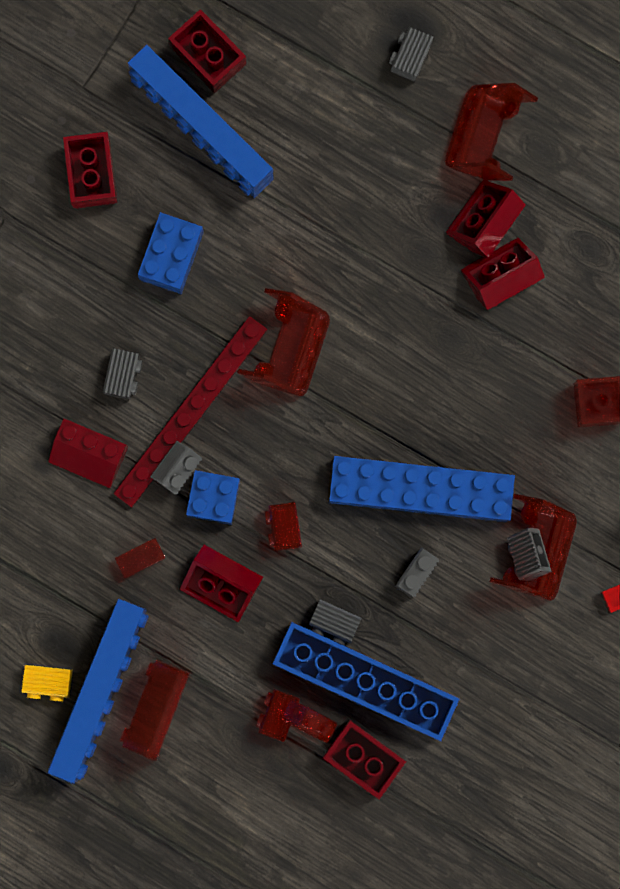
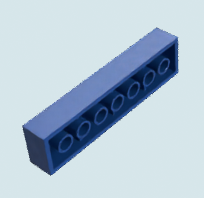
M148 45L128 62L130 70L128 73L131 76L130 80L137 88L142 87L147 91L146 96L154 104L158 102L163 107L161 109L162 112L169 119L173 117L178 122L177 127L184 134L189 133L194 138L192 140L193 143L201 150L204 148L209 153L208 157L214 164L217 165L219 163L225 168L223 172L231 180L235 178L241 184L239 188L247 196L251 194L255 198L273 181V168Z
M334 456L329 503L509 522L511 520L515 475Z
M118 599L48 774L73 784L84 778L88 769V765H85L86 760L93 756L97 747L94 740L96 736H101L106 724L103 722L105 714H110L114 705V701L111 700L113 693L119 692L123 679H120L122 671L128 670L132 658L128 657L131 649L135 650L139 643L138 631L140 627L144 628L149 616L146 615V609Z
M291 622L273 662V665L439 741L442 740L459 702V698L293 622Z

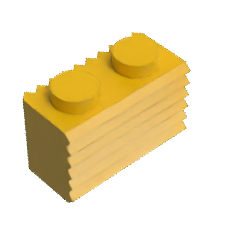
M25 665L22 693H27V698L41 699V695H49L50 700L63 702L64 697H70L73 670Z

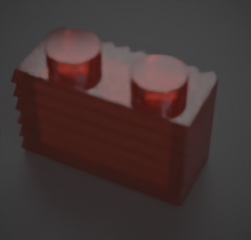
M290 502L268 506L269 511L265 512L266 524H271L272 533L268 534L270 547H274L275 552L302 548L296 503Z
M274 689L273 693L268 692L264 705L268 706L265 715L260 714L256 727L260 728L258 733L285 742L300 698Z
M294 700L290 701L282 717V721L325 743L329 742L337 727V722Z

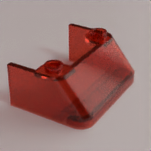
M516 83L482 84L470 87L465 95L446 154V165L453 170L488 181H512L513 176L500 169V162L492 158L503 120L516 116L521 103L537 102L538 97Z
M265 288L264 293L278 300L275 306V316L279 321L283 322L270 364L260 362L254 372L238 369L237 373L258 384L292 395L303 396L309 388L329 327V315L326 311L292 292Z
M514 494V499L525 503L521 510L524 523L528 524L529 528L540 530L552 572L532 581L519 580L514 572V567H510L504 573L503 580L491 577L490 582L510 590L551 601L557 596L576 528V516L574 513L544 499Z
M156 660L155 663L150 662L145 674L149 678L129 729L124 728L120 741L124 742L122 747L153 761H157L161 756L159 753L188 678L192 676V672L161 660Z

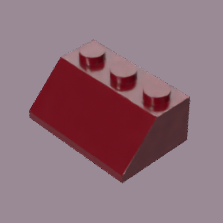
M483 180L446 233L472 252L489 258L526 204L513 189Z
M519 238L496 249L489 258L482 257L461 269L475 296L487 310L545 278L538 257Z
M64 418L54 439L48 462L111 489L128 446Z
M204 544L194 558L180 590L239 622L256 593L263 576Z

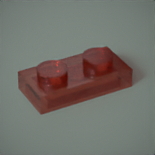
M156 538L115 558L125 579L166 559Z

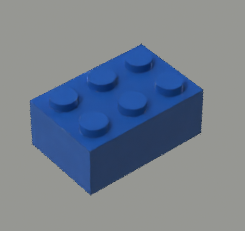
M160 212L138 272L139 280L182 294L204 233L203 227Z

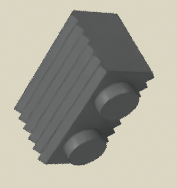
M412 27L408 28L407 33L402 32L398 41L401 47L398 53L393 52L389 62L392 65L391 72L415 82L432 45L433 36H429Z
M112 348L103 388L104 395L131 400L132 395H136L138 382H135L136 373H141L143 360H139L140 356L138 353Z
M176 441L151 475V478L170 492L178 494V491L183 487V483H186V480L191 476V472H194V469L199 465V461H202V457L189 447Z
M527 528L507 537L508 551L512 555L513 562L515 563L514 572L519 580L532 581L552 572L539 529Z
M421 548L395 587L411 598L416 597L421 586L424 585L426 579L432 574L431 571L439 563V559Z
M319 600L309 625L313 627L311 631L321 636H324L326 632L333 636V641L345 645L346 642L351 643L362 618L323 600Z

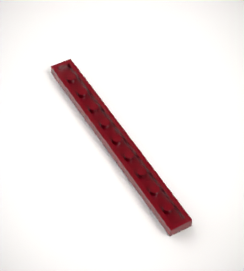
M248 317L115 491V496L133 508L154 480L151 478V475L175 442L182 443L265 335L267 328L252 317Z

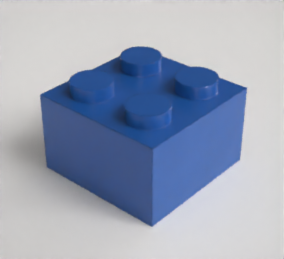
M195 470L186 513L187 517L232 525L240 478Z

